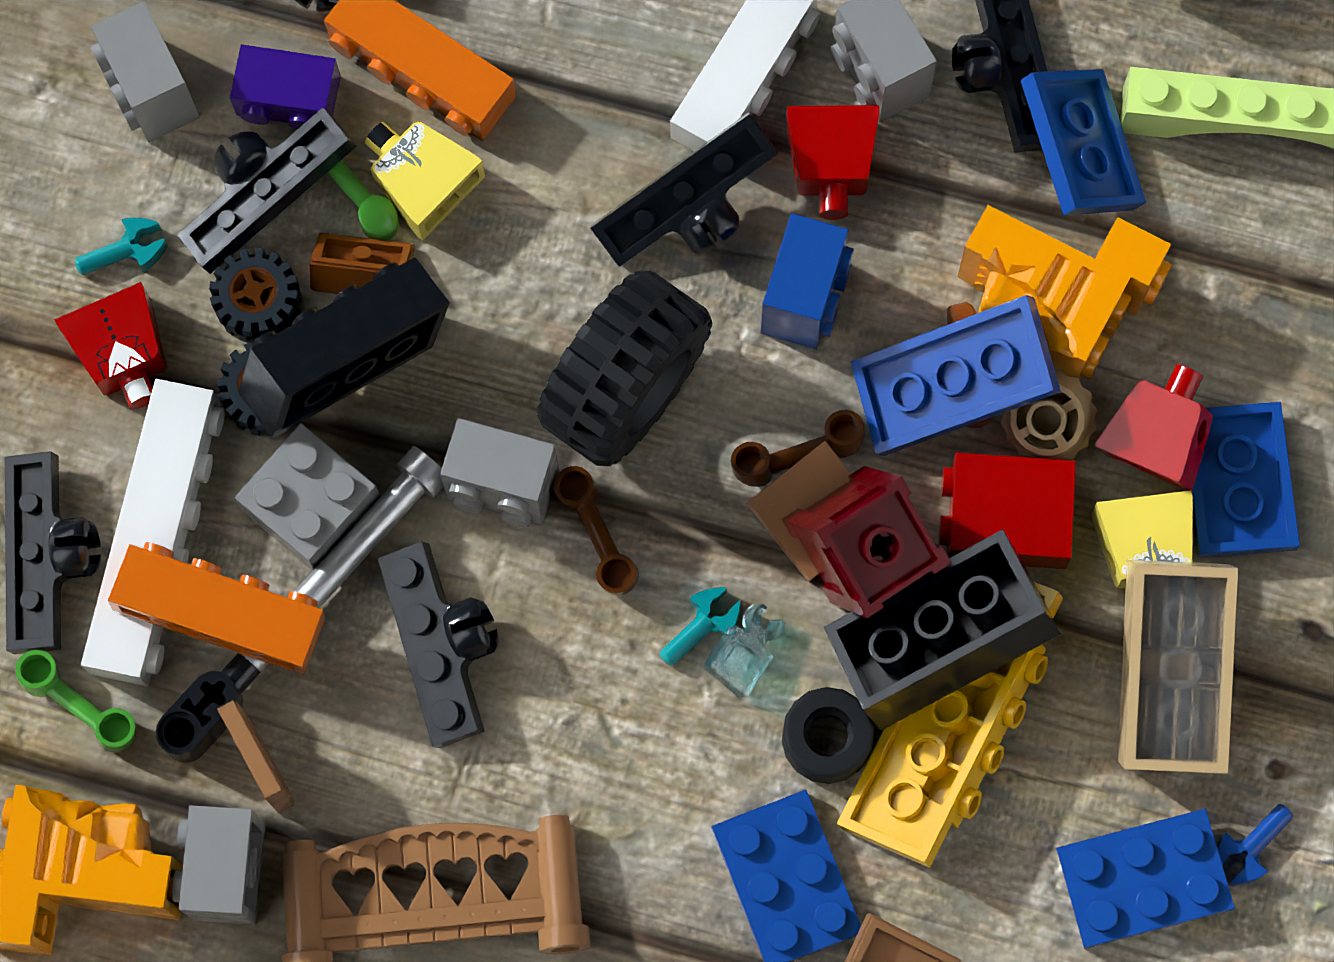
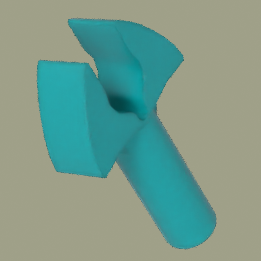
M133 217L122 219L126 231L121 240L76 257L75 267L81 275H86L127 258L138 261L142 272L147 271L161 258L168 244L164 238L148 246H141L138 243L144 235L160 231L159 223L146 218Z
M726 587L703 590L690 597V603L697 608L696 618L660 650V657L667 665L674 666L708 633L720 632L726 640L730 639L738 622L740 601L732 606L726 615L713 616L709 619L711 606L727 593Z

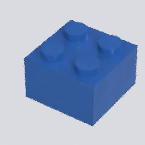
M791 213L762 304L761 334L816 350L821 335L831 336L840 294L836 293L835 290L845 291L852 267L851 260L854 248L846 246L849 229Z

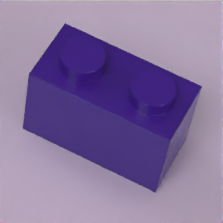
M241 44L230 93V100L236 115L241 116L243 120L258 125L268 124L269 120L284 122L296 130L323 107L333 116L341 79L336 58Z

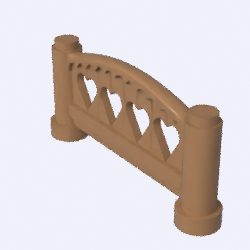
M549 815L539 818V828L536 831L479 823H433L407 826L365 836L334 847L326 852L316 850L315 841L296 840L285 843V852L281 854L287 953L281 956V962H333V953L529 933H538L539 950L542 954H570L591 948L589 926L582 924L574 826L570 825L569 816ZM521 854L527 858L528 868L509 901L486 873L485 864L494 856L502 857L507 861L512 855ZM470 859L476 863L477 873L459 906H457L435 878L434 870L439 863L444 861L451 862L456 866L460 861ZM419 864L426 869V878L408 911H406L384 883L383 875L388 868L393 866L400 867L405 871L409 866ZM368 869L375 874V882L355 916L333 888L332 881L339 872L346 871L354 876L358 871Z

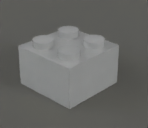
M849 0L837 6L835 26L832 28L834 40L830 50L839 69L842 72L849 70L855 80L854 92L860 105H879L878 121L880 123L930 97L936 59L900 0Z
M144 1L91 26L98 43L90 46L131 131L141 127L147 141L150 142L200 118L185 81Z
M457 418L440 476L447 498L453 500L455 508L472 514H481L482 509L500 513V519L504 522L519 527H529L530 522L543 525L554 489V481L559 472L555 444Z
M300 424L234 498L244 514L313 571L380 498L376 485L303 424Z
M189 805L188 819L180 820L177 844L179 850H185L183 871L176 870L174 874L172 899L173 902H179V910L195 922L256 925L265 823L252 809Z

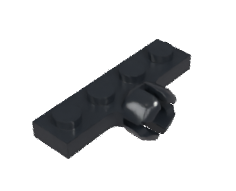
M975 0L983 32L960 36L952 48L953 71L965 70V75L955 77V81L958 87L967 93L983 91L997 93L1001 99L1014 153L1042 149L1021 83V80L1032 72H1048L1029 0Z
M324 107L275 148H270L259 134L251 131L239 132L229 137V140L240 153L235 159L232 158L222 144L218 147L214 155L213 168L225 183V191L221 197L177 234L199 265L211 274L218 266L225 262V258L229 255L232 256L357 147Z
M748 112L591 225L590 229L618 267L665 234L673 231L682 236L694 253H706L716 248L714 243L717 241V238L705 220L709 221L723 241L733 235L739 227V215L727 200V191L775 157L778 151L751 113Z
M49 451L4 457L6 651L15 655L24 654L31 650H61V588L63 583L70 578L92 576L98 570L101 554L89 556L88 549L101 547L99 533L95 524L83 517L61 519L58 455Z
M421 541L378 558L432 747L442 748L485 732L468 676V666L474 660L494 653L498 646L499 636L497 629L487 632L484 627L494 622L489 608L484 601L472 597L454 604L447 602L429 543Z

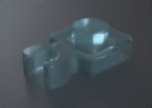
M753 604L748 607L742 619L743 630L739 626L728 627L702 666L737 697H748L774 657L764 649L767 641L780 637L785 628V622L782 619L771 620L765 630L762 628L760 619L767 609L764 604Z

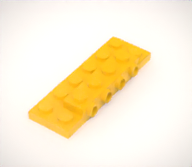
M1034 582L1052 618H1054L1063 597L1059 591ZM1043 644L885 728L837 825L850 834L930 868L950 827L959 828L963 817L971 819L977 813L982 799V793L977 789L986 772L993 774L997 771L1004 756V747L1000 745L1001 740L1008 727L1016 729L1020 725L1026 711V702L1022 698L1030 682L1038 684L1046 673L1048 657L1044 655L1046 649Z

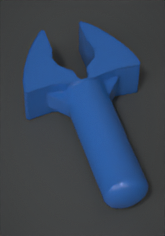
M1278 804L1244 840H1233L1227 832L1221 837L1217 844V849L1222 865L1229 856H1239L1242 853L1245 855L1242 861V872L1237 874L1228 886H1239L1253 882L1268 872L1259 864V854L1293 819V814L1289 808Z

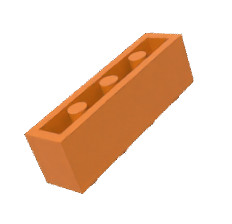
M339 0L324 19L329 36L328 42L333 49L348 59H352L355 55L367 63L369 72L381 82L390 85L394 81L406 89L407 97L420 108L429 110L433 107L445 115L446 123L463 136H468L472 133L483 141L517 97L512 77L395 0Z
M145 542L143 548L129 544L108 598V603L113 611L305 675L325 621L323 609L316 607L317 600L294 591H289L287 597L268 591L270 587L268 583L252 576L241 575L238 581L220 575L222 569L205 560L194 558L190 565L173 559L174 552L158 544Z

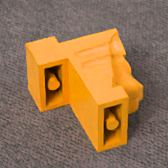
M987 205L965 245L957 278L973 285L974 289L983 292L978 313L1025 295L1034 297L1055 371L1062 370L1068 377L1080 379L1081 376L1091 379L1110 340L1103 334L1113 338L1126 311L1136 316L1143 301L1150 305L1154 303L1172 266V263L1164 260L1171 244L1117 217L1096 258H1093Z
M15 785L13 798L8 797L6 799L2 813V826L8 830L5 847L0 849V950L51 956L59 905L180 920L179 902H173L172 885L175 871H183V865L172 856L154 854L151 851L150 825L143 818L142 810L136 804L122 803L103 806L91 800L70 801V798L64 796V793Z

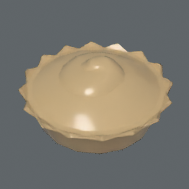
M1057 370L1055 372L1061 390L1060 393L1003 413L1000 424L1006 431L1007 442L1016 447L1020 456L1057 460L1074 459L1079 450L1088 447L1089 437L1097 429L1094 422L1097 408L1091 402V392L1082 387L1079 378L1068 377L1062 370Z

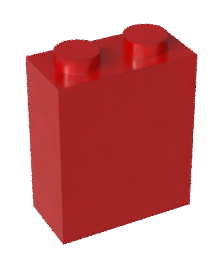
M956 452L952 468L943 467L941 497H949L950 505L949 516H940L938 545L947 546V556L951 558L1003 529L1026 567L1066 569L1072 556L1076 461Z

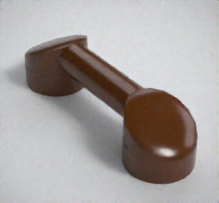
M851 410L836 411L825 422L824 436L771 454L760 443L745 442L736 447L731 455L733 474L745 485L751 487L764 486L771 481L774 473L791 468L824 441H826L838 458L851 456L859 450L865 436L863 420L857 413Z
M570 466L563 469L555 478L554 491L558 499L566 507L577 511L601 560L596 572L598 583L606 592L612 595L620 596L629 593L638 582V568L629 557L619 554L595 504L598 492L595 480L582 467Z

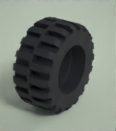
M639 270L635 271L634 274L628 275L594 309L591 317L575 334L576 337L570 346L565 349L556 369L552 371L548 379V385L542 391L541 403L537 407L538 418L542 427L596 466H612V464L620 462L622 457L627 456L634 449L635 445L648 434L653 424L660 419L669 403L674 400L680 391V387L694 369V364L701 356L705 348L704 344L711 334L712 320L707 309L655 272Z

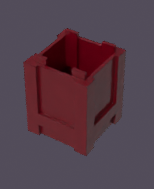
M863 466L848 476L849 482L807 509H796L782 518V521L791 536L800 540L825 583L821 588L830 603L862 617L869 618L884 608L882 602L928 572L936 574L950 565L951 561L943 547L934 543L908 497L912 493L903 477ZM875 535L891 537L892 542L878 551L879 555H871L870 547L873 545L872 539Z

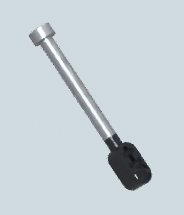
M413 446L397 463L396 466L402 474L294 592L314 598L318 601L316 607L320 608L424 493L434 498L444 487L440 476L442 468L419 448ZM237 653L221 672L209 671L200 675L158 721L156 739L161 748L170 757L179 762L187 763L199 759L227 729L217 710L221 706L214 702L211 703L208 698L209 693L213 690L219 694L223 693L227 699L223 705L233 700L238 702L243 708L242 693L265 669L268 663ZM194 708L208 719L209 722L205 726L192 713ZM185 724L194 726V737L188 745L180 748L171 745V735L177 727Z

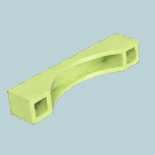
M1130 67L1123 86L1120 122L1125 134L1162 138L1205 133L1264 134L1304 140L1334 149V89Z

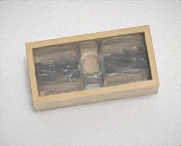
M1127 560L1118 762L1124 769L1228 774L1238 583L1237 567L1229 564Z

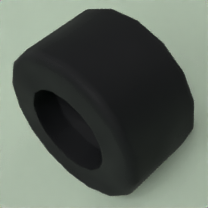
M830 687L808 691L794 701L785 716L782 734L785 757L797 773L810 781L831 784L847 780L861 770L870 755L874 727L872 720L863 711L858 698L847 691ZM826 716L841 721L848 735L844 748L831 755L821 754L814 750L808 739V729L811 724L818 718Z

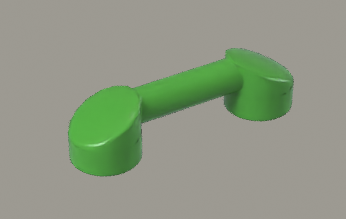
M342 160L327 172L359 208V221L364 234L368 238L389 240L396 235L400 227V219L394 204L388 198L381 195H372Z
M31 650L24 653L18 659L15 672L25 692L35 697L49 696L95 731L99 746L108 752H120L134 742L137 729L131 714L120 708H111L103 712L60 680L55 660L49 653L43 650Z

